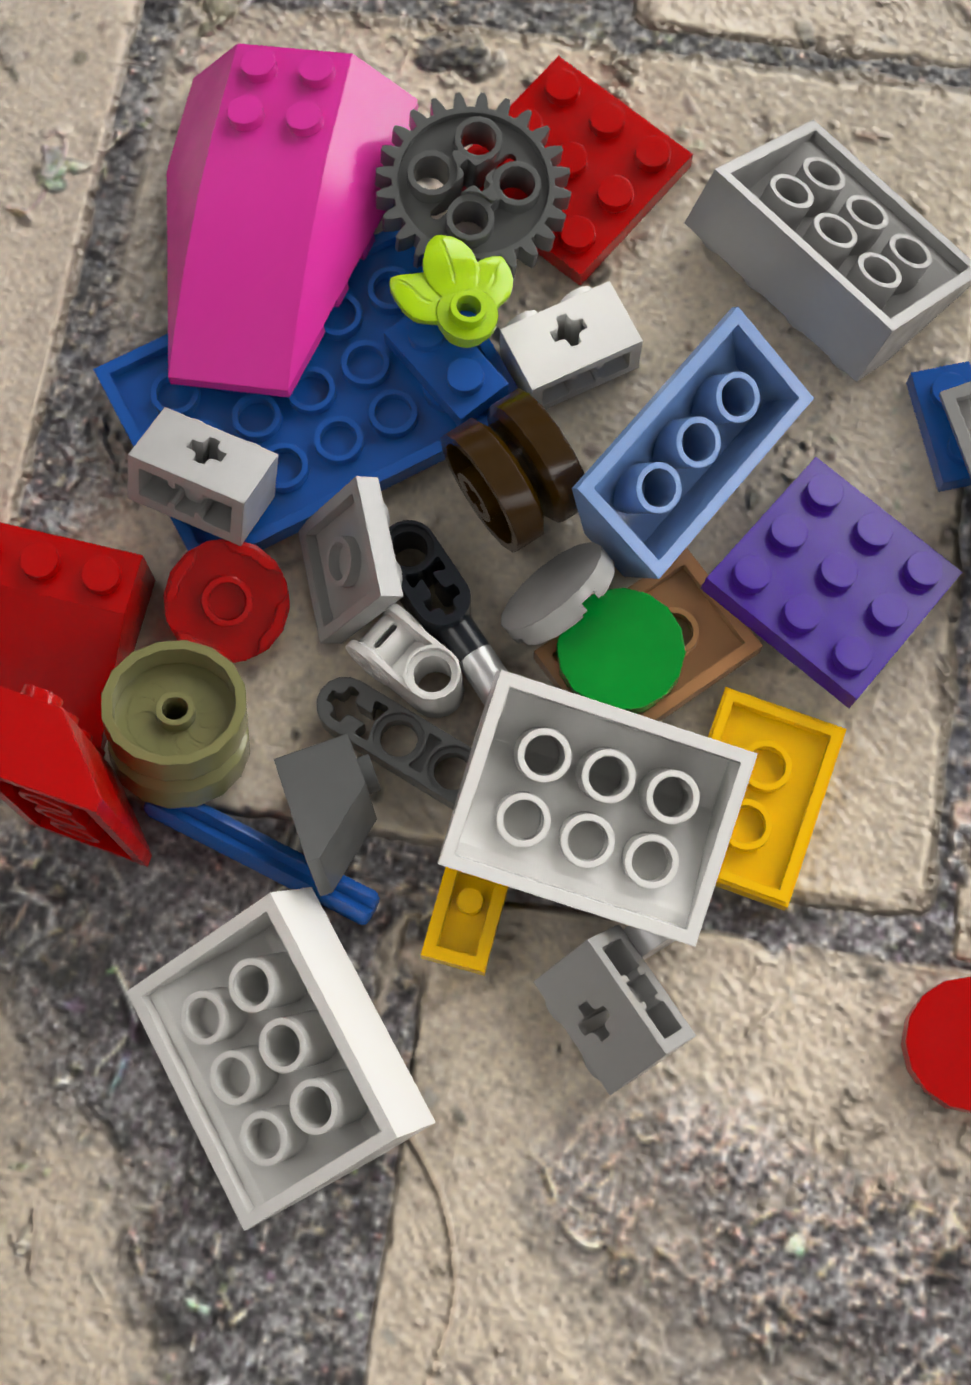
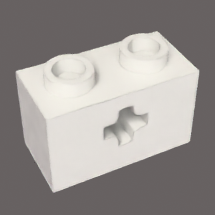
M610 281L594 288L589 286L577 288L568 293L560 303L540 312L535 310L525 311L511 319L506 327L500 329V357L518 388L528 392L545 409L639 368L643 340Z

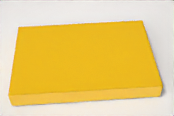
M725 687L708 737L757 753L758 755L718 875L716 887L783 911L788 908L847 729Z

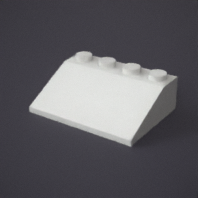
M497 670L476 731L438 864L696 947L758 754L504 670Z
M312 887L270 892L126 991L244 1231L369 1163L436 1123Z

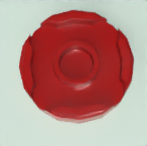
M225 539L206 541L185 552L170 571L163 594L166 621L177 641L187 640L212 647L232 663L247 661L267 651L283 632L290 610L287 582L277 562L257 545L243 542L239 546Z
M971 977L943 981L922 995L905 1018L901 1040L906 1069L916 1085L919 1084L923 1091L931 1096L932 1100L944 1108L971 1113Z

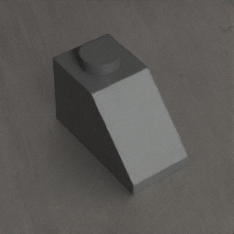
M348 733L274 759L306 862L320 897L335 890L377 820L370 794L381 791L369 754L356 758Z

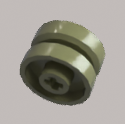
M187 640L156 642L132 652L112 670L101 693L102 723L108 740L111 764L125 788L142 801L165 808L197 807L222 796L241 777L250 755L245 683L231 661L212 647Z

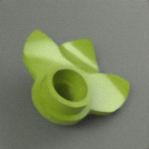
M435 235L425 248L422 263L423 272L391 277L389 281L390 292L401 311L412 321L426 325H437L444 337L453 345L463 348L475 347L487 340L496 329L499 317L498 308L508 300L512 292L513 277L511 270L501 256H492L477 262L472 250L463 241L452 236ZM459 311H470L475 313L476 316L467 317Z

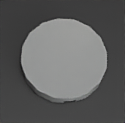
M594 542L578 544L558 554L533 573L509 599L501 615V626L518 644L524 642L526 645H539L559 636L583 618L582 615L588 610L582 603L592 592L598 598L603 597L614 578V561L601 545Z

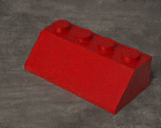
M24 684L20 693L0 686V798L30 825L148 867L152 853L123 785L114 769L105 760L106 752L91 743L93 736L77 726L79 719L75 715L61 708L64 700L50 691L30 684Z

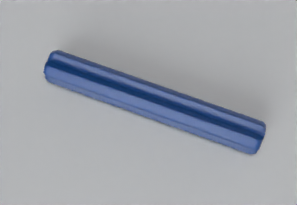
M148 802L144 804L143 809L149 817L290 889L312 887L321 905L360 925H366L378 907L380 897L375 890L345 875L342 876L332 893L320 897L304 854L206 804L197 807L170 809Z

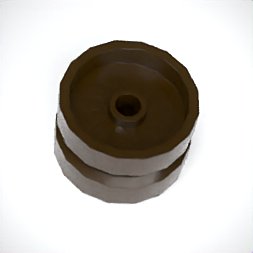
M520 388L487 408L488 426L470 418L441 437L442 451L462 493L488 531L503 547L512 553L519 551L544 535V516L560 523L578 513L572 488L585 474L575 452L555 421L533 396Z

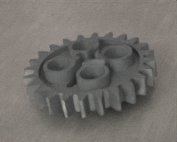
M458 92L455 93L453 109L446 110L438 99L433 98L431 99L429 118L413 109L410 111L409 116L410 130L398 125L393 127L392 143L394 146H382L380 163L384 166L376 168L375 186L381 188V190L376 192V209L387 211L383 215L382 228L384 232L400 230L396 235L395 242L397 252L407 250L413 246L416 248L413 262L415 268L422 266L425 248L435 235L452 236L463 241L472 250L477 262L492 256L503 257L511 270L513 278L516 273L517 259L533 268L538 257L537 248L550 252L555 239L552 231L562 232L566 219V214L561 210L568 209L571 198V191L563 188L568 184L570 168L557 166L561 161L562 146L545 147L550 132L548 126L540 127L534 131L529 129L532 115L529 109L522 112L517 118L509 116L510 99L507 98L499 104L496 110L488 109L486 93L482 92L477 98L475 107H467L463 96ZM477 144L484 146L489 150V153L475 155L469 153L464 147ZM506 159L514 160L501 165L499 168H497L498 165ZM423 178H434L439 180L444 186L438 189H427L419 185L417 181ZM484 185L483 191H480L479 188ZM465 186L467 189L462 192V187ZM507 188H516L522 190L528 197L523 200H514L508 198L502 191ZM447 210V213L439 219H433L431 217L441 214ZM461 222H472L478 225L482 232L468 235L460 232L455 225Z

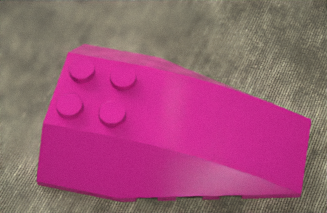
M237 43L193 78L166 171L168 378L171 384L289 398L325 334L324 324L333 307H339L349 290L348 280L358 261L366 259L375 242L374 232L383 215L387 212L376 209V192L381 190V188L375 186L376 168L384 166L380 163L381 148L383 145L394 146L392 143L393 127L398 125L410 130V111L413 109L418 111L417 98L354 54Z

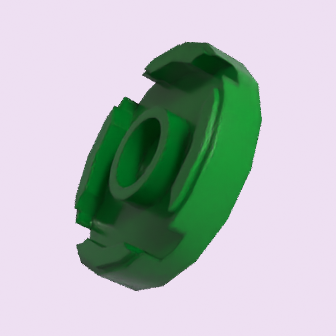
M616 588L607 590L603 597L601 596L600 598L592 594L582 603L588 610L582 615L583 618L559 635L556 647L559 674L567 688L569 686L574 694L635 714L643 713L654 707L658 701L664 699L679 680L686 653L682 628L669 608L648 593L628 588Z

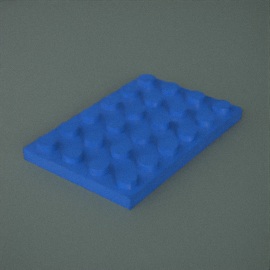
M400 230L393 232L382 231L374 235L375 242L365 260L360 259L348 280L349 290L339 307H333L324 324L325 334L290 398L171 384L168 378V334L94 368V372L133 447L163 408L166 407L279 454L275 497L244 542L257 545L260 549L264 550L298 533L305 522L356 476L378 477L381 491L446 459L442 451L441 437L458 425L391 351L384 340V331L406 316L392 297L389 287L390 278L397 275L423 272L422 266L419 268L413 266L416 250L414 246L401 252H397L395 249L396 235ZM459 311L467 317L476 316L475 313L470 311ZM488 338L476 347L509 383V394L518 389L491 340ZM487 411L475 419L488 426ZM170 517L187 551L206 541L222 539Z

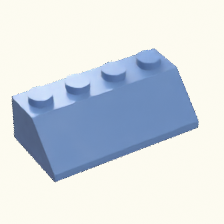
M738 306L732 307L572 488L584 534L592 542L601 545L614 561V567L624 577L660 579L814 399Z

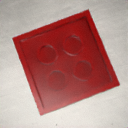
M558 55L510 105L509 116L517 118L522 112L529 109L532 112L529 129L534 131L540 127L548 126L550 132L545 147L562 146L563 148L561 161L557 166L570 168L568 184L563 188L571 191V198L568 209L561 210L566 214V219L562 232L552 231L555 239L550 252L537 248L538 255L581 286L689 170L692 165L693 154ZM473 144L467 150L475 155L489 153V150L484 146ZM506 159L502 163H500L497 168H499L501 165L514 160ZM484 185L479 188L480 191H483ZM465 186L462 187V192L467 189ZM507 188L502 191L504 195L514 200H523L528 197L526 193L516 188Z

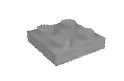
M354 477L316 511L298 531L320 644L343 643L403 597L401 587L402 571L395 559L389 531V510L383 502L378 477Z

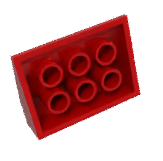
M0 522V686L20 693L24 684H30L61 697L64 700L61 708H64L65 711L79 719L77 726L93 736L91 743L102 750L105 748L107 738L102 723L101 693L112 670L135 650L156 581L143 555Z

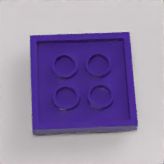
M815 457L706 577L700 589L847 708H850L963 572L824 462Z

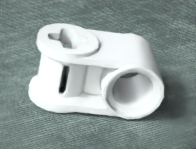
M396 603L383 612V616L359 641L352 639L345 647L354 661L378 682L387 685L418 713L426 717L442 718L449 716L459 708L463 701L465 689L457 657L452 651L448 650L425 631L411 614ZM440 672L451 678L448 685L441 691L426 692L418 687L421 679L429 673Z

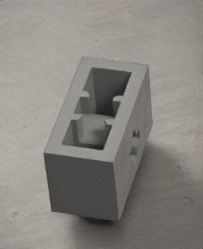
M164 407L128 454L127 498L241 546L275 497L279 454L262 448L256 443L243 440L207 425L198 419L190 418Z
M619 924L587 939L534 981V984L545 999L549 1013L556 1021L563 1025L582 1053L585 1066L596 1079L600 1080L609 1095L643 1075L696 1036Z

